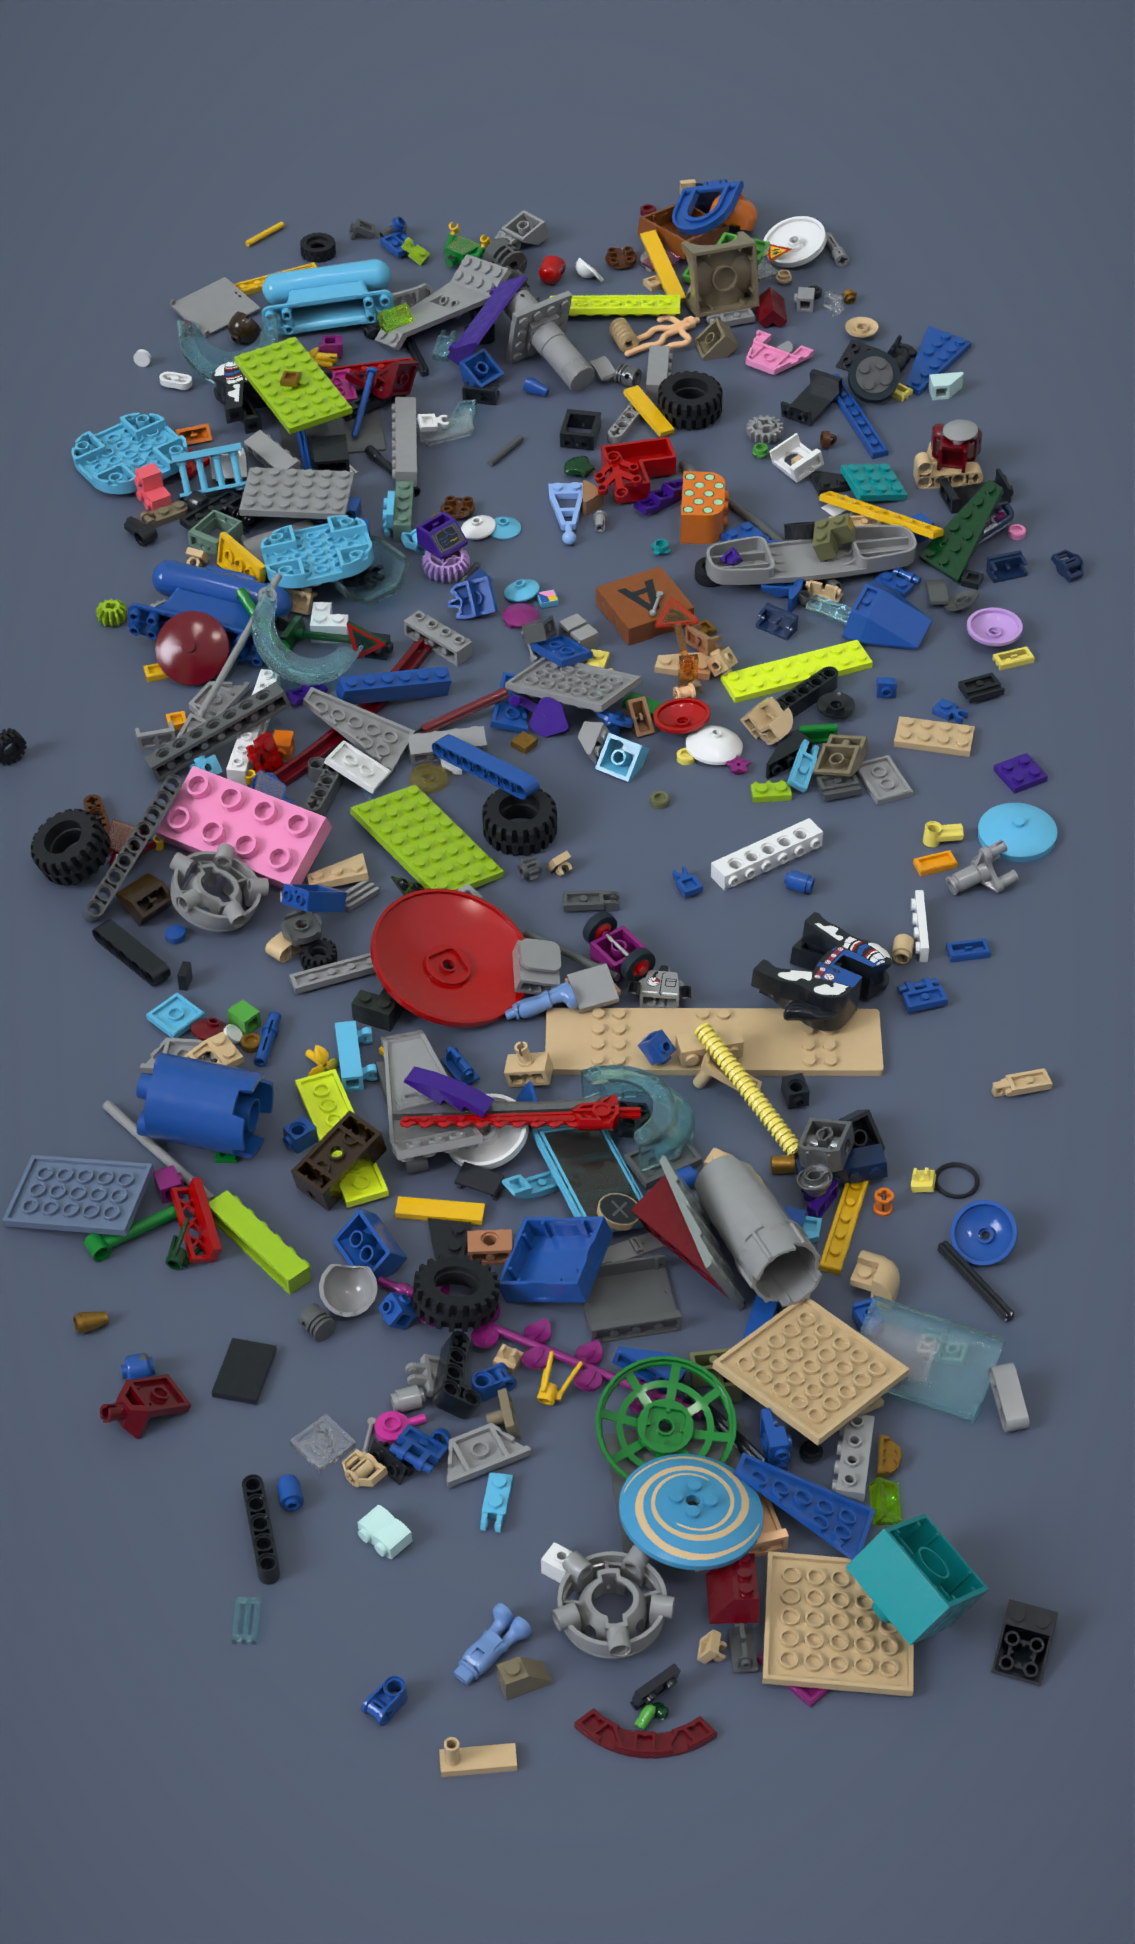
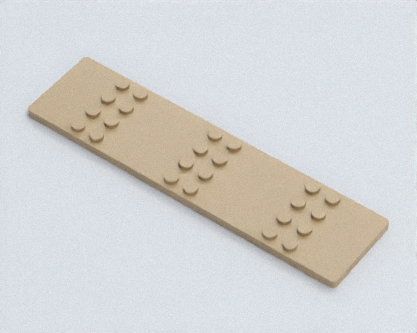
M551 1008L546 1010L545 1052H549L553 1063L552 1075H596V1071L603 1067L604 1069L622 1068L623 1075L697 1076L701 1071V1064L681 1067L676 1050L670 1055L672 1058L667 1063L651 1065L638 1047V1044L649 1033L662 1029L675 1047L676 1034L694 1032L703 1023H710L711 1028L738 1025L744 1046L743 1057H737V1063H740L742 1065L741 1068H744L745 1072L751 1076H788L803 1073V1076H882L884 1068L880 1013L878 1009H857L842 1028L834 1031L817 1030L805 1025L802 1021H787L783 1017L785 1010L783 1008H596L583 1013H579L578 1008Z

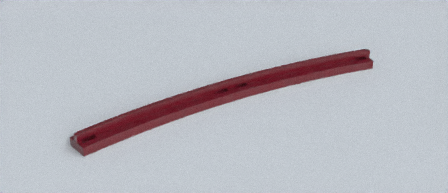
M420 638L418 642L414 641L390 672L418 669L431 653V645L425 644L424 638ZM389 701L363 703L357 706L377 714ZM331 728L312 745L273 773L287 787L308 772L307 763L309 759L313 757L326 759L343 740L346 742L348 740Z

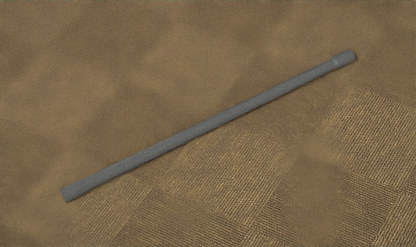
M685 459L681 460L678 465L682 471L699 472ZM728 496V506L768 536L770 540L786 541L732 497ZM835 578L821 579L825 585L839 586V589L842 586Z

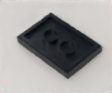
M232 1338L214 1384L212 1397L257 1405L277 1351L276 1346Z

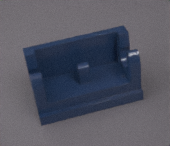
M1019 550L987 557L986 572L993 583L1027 576V570L1024 565L1028 564L1022 551Z
M766 603L765 607L757 615L761 619L756 623V628L786 641L798 630V615L770 603Z

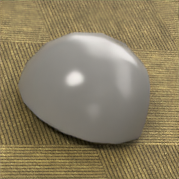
M330 1264L323 1272L319 1283L320 1298L326 1308L334 1314L343 1317L357 1316L366 1311L375 1301L378 1290L376 1277L368 1266Z

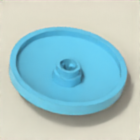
M1005 803L992 807L983 814L978 825V839L983 847H988L1002 839L1008 848L1006 852L999 854L1002 860L1018 863L1031 862L1045 857L1053 850L1057 840V826L1051 816L1040 808L1024 803Z

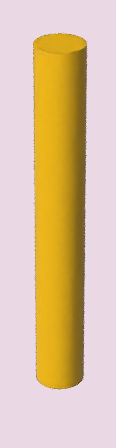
M281 221L246 240V246L249 247L285 227L284 223Z

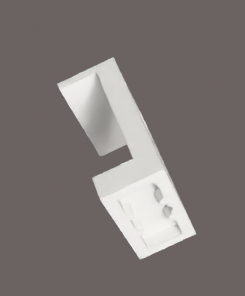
M795 433L769 451L772 464L796 483L824 465L821 451L818 449L814 451L808 449L800 442L798 433ZM791 454H798L803 457L791 466L784 461Z

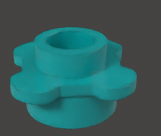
M657 539L651 545L655 555H664L671 552V549L668 548L669 543L665 539Z

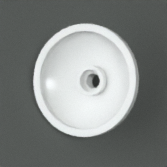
M703 726L701 729L689 733L686 738L687 752L694 759L706 764L725 765L727 761L734 760L736 756H741L743 750L741 739L731 730L721 726Z

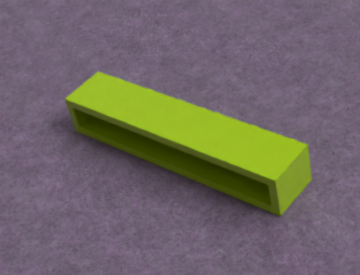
M226 1190L208 1202L215 1225L288 1294L291 1295L311 1281V1267L305 1259L302 1260L291 1246L288 1247L277 1233L274 1234L264 1221H260L250 1208H246L236 1195L233 1196Z

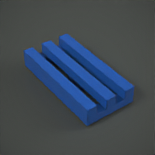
M986 938L946 943V951H948L951 963L991 957V951Z

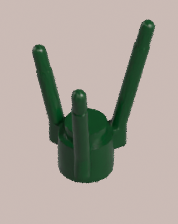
M189 1218L185 1219L178 1239L176 1235L173 1236L169 1254L165 1260L166 1265L174 1270H181L183 1266L188 1267L190 1264L189 1256L187 1258L186 1255L187 1251L180 1247ZM197 1247L194 1250L195 1255L201 1251L200 1248Z

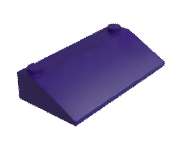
M523 275L503 281L498 287L494 286L489 293L491 295L460 339L457 343L453 341L448 349L450 353L447 358L459 366L460 361L473 354L515 293L519 292L527 276Z

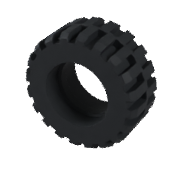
M698 371L676 372L674 375L671 374L664 379L658 387V409L673 427H677V429L699 430L702 427L706 428L710 424H714L721 416L723 390L720 383L713 376H708L707 373H699Z
M539 788L538 791L523 800L498 789L495 791V794L492 793L484 802L482 810L483 834L486 841L497 851L501 850L503 854L508 855L510 853L513 856L520 854L528 856L530 853L534 852L536 854L541 849L544 850L555 839L557 834L556 803L547 792L543 793L542 789ZM515 818L530 819L525 822L510 821L511 819Z
M67 809L63 813H56L52 818L49 817L44 825L41 824L38 828L39 831L34 834V841L31 842V857L34 863L49 881L58 885L81 883V880L91 878L90 875L96 874L99 871V867L104 865L106 862L105 858L108 857L110 852L108 833L93 814L82 809H74V811ZM77 842L71 849L64 852L70 845Z

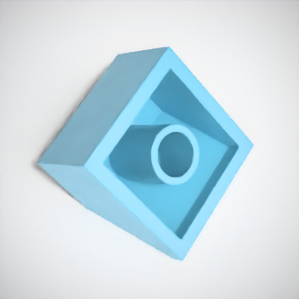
M608 733L595 769L630 782L643 767L650 748Z

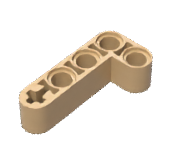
M920 452L914 458L913 476L919 489L940 488V479L944 478L948 479L952 487L981 483L984 478L980 465L977 462H967L965 473H961L962 469L941 467V470H937V465L932 464L931 458L926 452Z

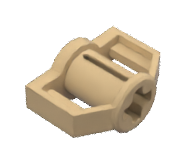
M358 1449L342 1461L345 1477L355 1487H373L388 1474L386 1467L380 1464L371 1454H364ZM359 1460V1462L349 1470V1468Z

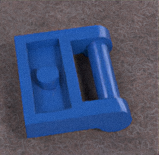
M397 231L380 238V244L397 258L409 254V252L401 248L408 237L404 231Z

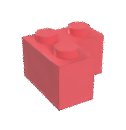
M154 463L135 469L136 477H134V482L138 490L136 491V496L139 501L143 502L146 510L153 511L172 504L171 494L163 486L162 472Z

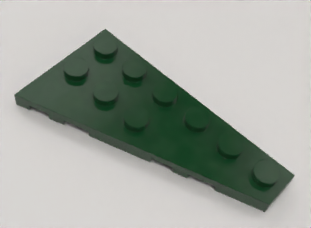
M988 480L944 527L943 536L934 538L918 555L920 560L960 584L961 576L966 571L968 562L979 545L986 524H989L990 516L1004 493L1003 488Z

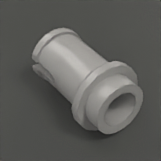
M598 510L593 516L595 520L594 530L601 533L606 529L607 514L603 510Z

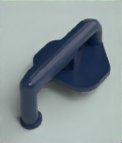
M1007 501L998 503L996 509L993 510L989 525L985 527L979 544L1005 529L1012 522L1014 511ZM1004 510L1007 515L995 521L994 518L998 516L997 514Z

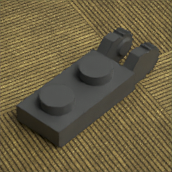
M615 891L563 892L564 911L605 909L610 912L616 911L620 907L618 902L619 893Z

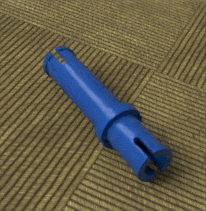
M276 1011L269 1012L266 1025L262 1028L263 1035L254 1058V1064L259 1067L266 1066L274 1038L277 1037L279 1032L278 1026L282 1016Z

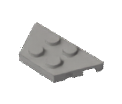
M209 681L189 702V709L195 715L198 713L215 681ZM223 682L203 719L208 721L236 705L249 691L250 682H244V685H233V682Z
M165 1038L160 1047L150 1054L151 1058L146 1064L142 1063L140 1065V1073L153 1074L155 1059L160 1052L184 1056L203 1042V1040ZM206 1052L198 1058V1060L216 1063V1058L211 1052Z
M493 1423L449 1439L447 1486L448 1488L528 1457L531 1455V1448L517 1443L515 1437L501 1431Z

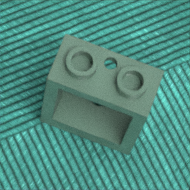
M213 509L188 531L189 546L217 557L219 539L208 534L217 527L226 531L237 541L243 535L242 521Z

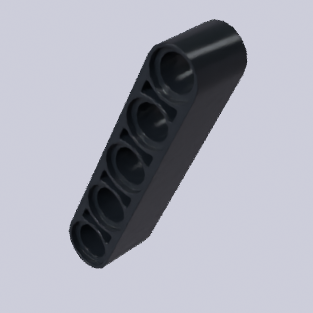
M831 666L824 667L777 698L776 701L780 704L782 710L789 707L794 718L815 704L822 695L833 692L837 688L838 670Z
M108 919L92 930L95 940L149 985L155 986L171 975L169 967L163 960L113 920Z
M250 1474L243 1479L242 1489L259 1580L263 1584L271 1585L280 1578L275 1540L263 1479L259 1475Z

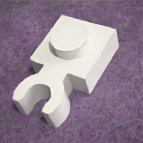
M418 414L417 421L420 432L437 431L438 427L448 429L447 415L435 417V414Z

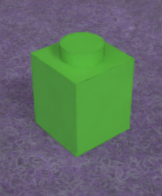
M244 999L227 1010L229 1024L237 1026L243 1035L252 1033L261 1026L260 1011Z

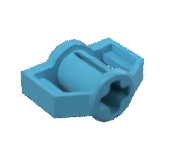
M416 529L411 532H402L401 540L405 548L415 550L417 554H425L427 550L417 544Z

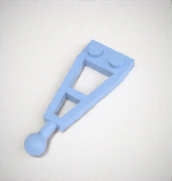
M583 483L548 484L549 501L561 530H565L562 540L565 544L572 545L576 541V534L572 530H576L583 505ZM557 499H577L575 508H560ZM564 517H572V521H565Z

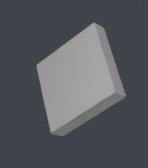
M607 963L567 974L568 982L576 998L579 1013L619 1002V996Z

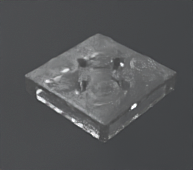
M324 1414L290 1440V1446L320 1474L357 1447L356 1441L327 1414Z

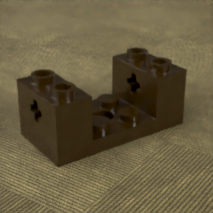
M349 1110L291 1170L296 1187L329 1211L343 1197L339 1182L363 1158L373 1165L387 1151L382 1133ZM334 1151L343 1152L339 1157L331 1156Z

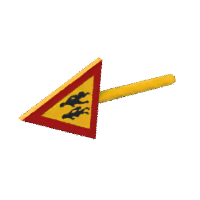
M770 244V249L765 256H769L770 263L792 249Z

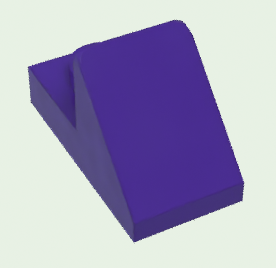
M833 1180L826 1189V1192L819 1197H812L804 1191V1200L809 1202L807 1206L808 1216L817 1218L823 1216L838 1195L837 1181Z

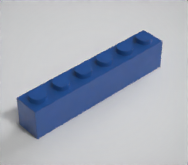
M447 666L341 676L337 683L336 694L339 699L351 704L448 695L452 680Z

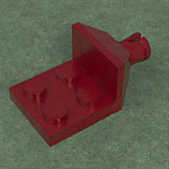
M169 1374L126 1380L115 1403L103 1404L100 1407V1418L104 1419V1423L118 1421L123 1429L135 1438L141 1439L150 1417L188 1412L191 1404Z

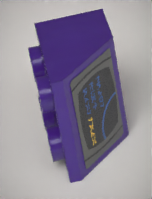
M444 511L416 526L417 544L440 560L468 545V541L457 521Z

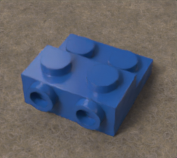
M770 1408L761 1409L759 1438L763 1454L767 1459L766 1462L788 1472V1463H791V1436L786 1435L784 1426H778L777 1418L772 1417Z

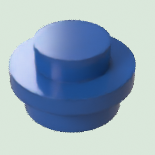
M400 216L392 219L393 228L396 231L403 232L407 226L405 220Z

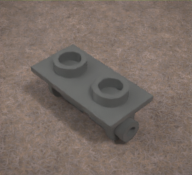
M736 1623L734 1629H728L733 1673L758 1672L753 1627H749L746 1623Z

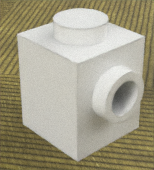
M554 1542L541 1559V1573L561 1583L567 1572L562 1567L563 1562L572 1551Z

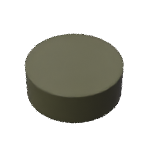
M657 791L651 794L650 804L653 808L665 809L669 806L670 797L666 792Z

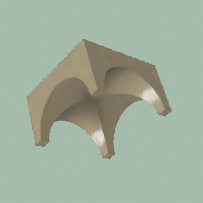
M744 231L737 232V238L733 241L718 245H696L688 241L681 242V249L686 256L691 277L690 298L685 299V306L696 317L759 306L756 242Z

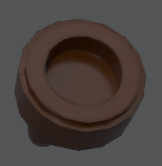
M829 431L821 432L820 445L822 448H829L830 445L837 441L835 434H830Z

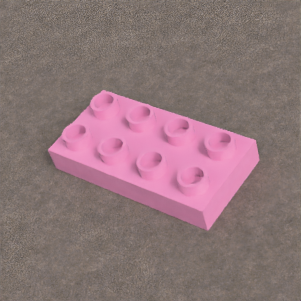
M193 766L156 833L161 840H165L164 843L192 854L202 851L216 852L220 844H230L235 849L234 857L251 868L257 878H267L270 885L284 889V884H302L332 826L327 818Z

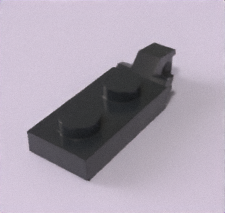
M370 393L365 413L385 404L386 399L382 400ZM362 397L349 402L353 413L343 416V419L349 421L357 416Z

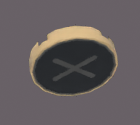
M610 1193L599 1200L597 1215L604 1216L610 1228L629 1230L639 1223V1220L631 1211L637 1202L631 1197L620 1193Z

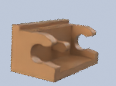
M700 624L685 626V643L709 656L711 652L718 648L720 650L724 649V645L716 643L722 640V637H710L698 630L702 628Z

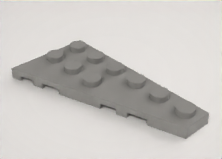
M313 687L310 688L303 699L305 707L366 755L391 770V774L408 747V735L415 734V731Z

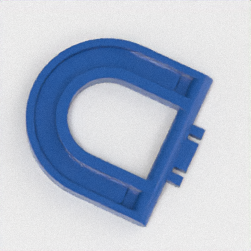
M727 179L722 181L714 180L706 181L702 186L683 188L672 213V220L677 230L685 235H699L722 224L731 215L744 188L743 181L728 182ZM722 191L713 210L701 217H691L700 194Z

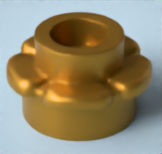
M853 289L845 290L842 293V301L847 304L854 303L857 293Z

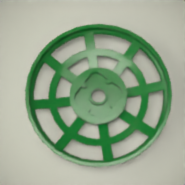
M656 1356L642 1359L626 1366L617 1373L607 1384L600 1397L595 1421L596 1436L602 1454L614 1471L625 1480L630 1475L617 1465L618 1462L628 1457L634 1464L640 1467L645 1462L640 1460L634 1453L643 1448L654 1453L655 1458L673 1454H689L685 1448L691 1439L705 1440L702 1449L697 1454L700 1456H706L712 1441L727 1442L719 1460L725 1464L733 1448L737 1425L732 1400L723 1384L704 1367L690 1360L672 1356ZM671 1366L669 1380H657L641 1385L634 1375L639 1370L650 1367ZM685 1369L700 1376L712 1386L713 1390L702 1397L691 1387L678 1382L680 1370ZM626 1379L633 1391L625 1398L619 1408V1412L616 1413L605 1409L611 1393ZM667 1388L666 1399L652 1402L646 1394L649 1390ZM676 1391L687 1394L696 1402L686 1409L681 1403L675 1401ZM718 1397L722 1400L727 1413L728 1433L714 1432V1420L708 1405ZM638 1398L644 1407L639 1418L625 1415L630 1404ZM701 1410L706 1419L707 1431L694 1429L692 1416ZM603 1419L616 1422L617 1438L622 1449L612 1455L607 1450L603 1438ZM667 1422L671 1425L672 1429L667 1433L662 1432L659 1429V1424ZM623 1425L637 1428L639 1440L628 1446L624 1437Z

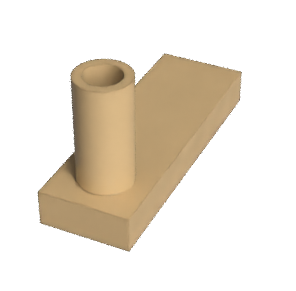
M707 1052L703 1056L700 1067L701 1071L693 1080L694 1086L702 1089L711 1077H714L736 1090L737 1087L733 1086V1082L729 1081V1077H726L725 1072L721 1070V1067L710 1056V1052ZM749 1075V1078L753 1079V1083L757 1084V1088H761L762 1081Z
M449 1737L444 1742V1749L439 1750L441 1777L517 1771L515 1743L460 1748L458 1739Z

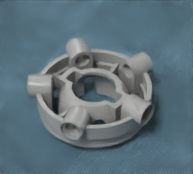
M220 844L216 852L202 851L188 856L177 852L169 866L174 870L170 896L175 909L186 921L207 931L228 932L241 928L248 923L257 910L261 896L268 895V879L257 878L251 868L235 858V849L230 844ZM195 873V875H193V877L189 880V883L186 886L185 890H180L179 887H182V885L190 877V874ZM217 877H224L226 884L223 892L229 897L230 902L222 903L220 897L207 893L203 887L213 888ZM242 890H243V897H244L245 906L250 907V908H249L248 910H246L245 912H244V910H243L242 907H241V904H242ZM203 907L209 908V909H210V913H209V912H206V911H204V910H202V908H203Z
M633 1545L628 1553L609 1551L592 1554L587 1557H583L578 1551H573L566 1557L562 1565L567 1572L559 1585L557 1596L558 1608L552 1610V1617L559 1631L564 1630L569 1640L582 1651L601 1658H624L643 1651L655 1641L662 1630L665 1618L672 1619L675 1597L667 1596L663 1579L656 1569L648 1563L651 1557L642 1552L636 1545ZM644 1584L650 1592L643 1594L639 1586ZM584 1589L579 1600H568L574 1591L579 1593ZM629 1589L633 1596V1603L629 1610L622 1614L623 1622L608 1623V1616L595 1609L591 1598L596 1599L608 1593L625 1596ZM648 1603H650V1610H649V1627H650V1628H649L648 1630H646L644 1633L640 1634L639 1636H636V1625H637V1623H638L637 1628H638L639 1630H641V1631H643V1629H644V1627H645V1625H646V1622H647V1619H648ZM590 1626L596 1631V1639L588 1637L591 1634Z

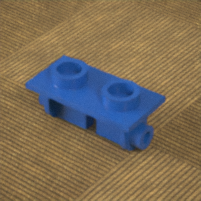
M449 1046L446 1049V1057L442 1058L441 1061L456 1080L468 1085L480 1079L456 1047Z

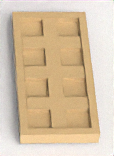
M899 716L893 747L970 757L975 726Z

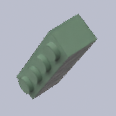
M396 482L393 518L394 542H402V532H411L413 530L414 482Z

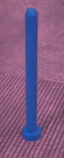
M368 367L366 371L368 376L351 434L353 438L358 437L375 374L379 372L375 367Z

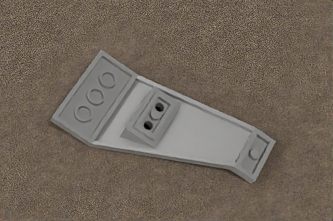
M422 1030L380 1037L381 1046L384 1048L390 1144L397 1160L408 1162L414 1160V1157L417 1156L427 1158L435 1156L437 1152L452 1153L457 1151V1148L465 1147L466 1149L478 1147V1144L484 1143L483 1136L475 1125H469L465 1128L450 1125L445 1129L438 1125H432L428 1128L413 1125L407 1129L401 1127L400 1120L392 1119L393 1110L400 1111L417 1105L435 1102L404 1083V1080L414 1066L446 1076L447 1074Z

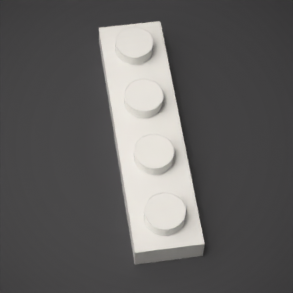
M915 890V898H911V911H915V913H912V925H916L913 930V936L918 941L915 942V954H919V962H928L929 941L923 890Z

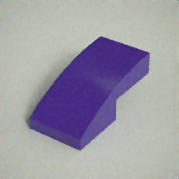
M318 679L303 681L301 688L286 690L285 694L294 706L303 705V699L311 687L325 693L328 691V688Z

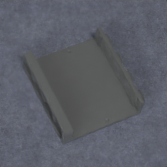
M665 1254L629 1258L614 1262L609 1261L601 1264L587 1302H582L591 1342L598 1339L600 1343L681 1331L682 1316L680 1310H676L665 1268Z

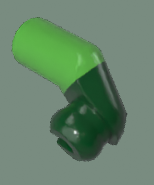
M661 1702L648 1704L643 1708L634 1725L645 1731L651 1719L657 1717L661 1720L666 1719L669 1714V1708Z

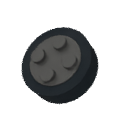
M867 350L859 354L853 360L848 372V384L852 393L858 399L867 403H880L887 400L895 392L900 380V370L897 362L890 354L882 350Z

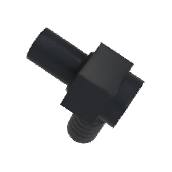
M359 324V328L363 330L365 337L369 339L377 337V333L383 326L375 327L374 324L368 326L366 324Z

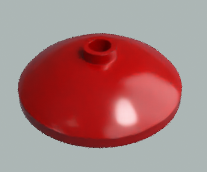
M677 698L661 704L655 710L653 718L655 725L662 731L681 735L701 729L707 724L711 714L709 706L701 700Z

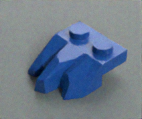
M490 576L456 583L450 590L451 594H454L456 598L448 601L447 608H458L459 612L456 613L455 619H469L498 612Z

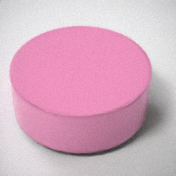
M1013 524L1008 528L1009 538L1013 540L1025 538L1026 528L1024 526Z

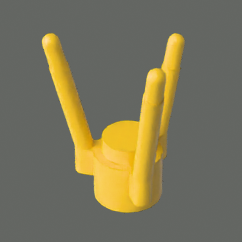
M550 1351L547 1366L543 1370L541 1386L536 1398L537 1401L550 1406L554 1405L555 1400L561 1401L563 1393L583 1365L582 1361H579L558 1391L557 1385L548 1382L554 1352Z

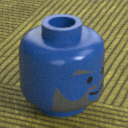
M146 1353L126 1356L125 1365H120L123 1379L128 1378L130 1380L155 1375L153 1359L148 1357Z

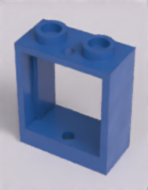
M284 884L282 904L306 912H344L347 892L318 884Z

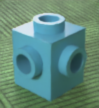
M215 754L207 758L202 755L194 759L195 763L190 765V770L195 766L216 775L223 772Z

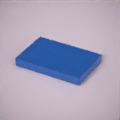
M563 634L553 636L546 641L531 644V650L562 668L593 658L591 650Z

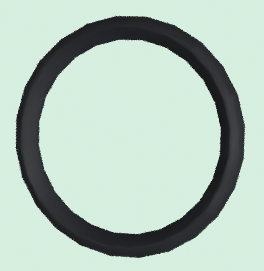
M946 1163L935 1171L936 1189L941 1194L950 1198L961 1199L969 1197L976 1192L980 1184L977 1172L964 1163ZM953 1166L965 1168L973 1174L975 1185L969 1192L964 1194L946 1192L938 1183L940 1172L945 1168Z

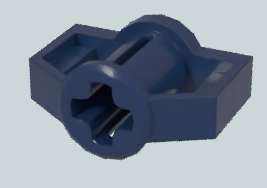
M1065 549L1052 555L1051 560L1056 565L1057 572L1064 576L1069 583L1082 578L1084 568L1083 560L1079 554H1074ZM1065 557H1068V558H1069V559L1064 560V561H1063V560H1060V559L1065 558ZM1075 569H1080V571L1075 572L1073 574L1070 573Z

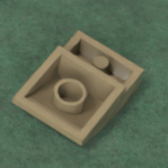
M830 734L827 743L822 745L813 774L852 776L863 763L869 749L867 737Z

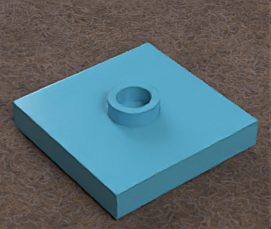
M175 993L146 1014L148 1021L171 1038H178L191 1029L193 1022L206 1018L205 1012L179 993Z

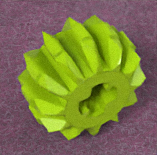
M104 599V602H100L96 608L98 621L100 624H104L105 627L119 626L120 623H125L128 615L124 602H120L119 599Z

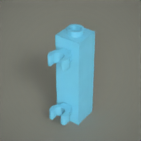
M356 1020L335 1023L342 1085L345 1092L364 1090L363 1080H378L376 1064L362 1067L359 1043H373L371 1027H365L357 1031Z

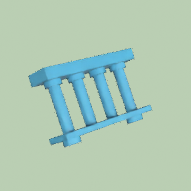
M241 443L172 455V464L179 466L184 493L179 494V498H184V501H187L188 496L192 493L186 470L187 461L192 460L196 463L201 490L197 491L207 494L233 488L236 491L244 490L246 481H242L237 457L238 452L242 450ZM223 454H228L231 458L236 483L225 485L220 461ZM211 457V460L214 462L218 487L208 488L203 465L204 458Z

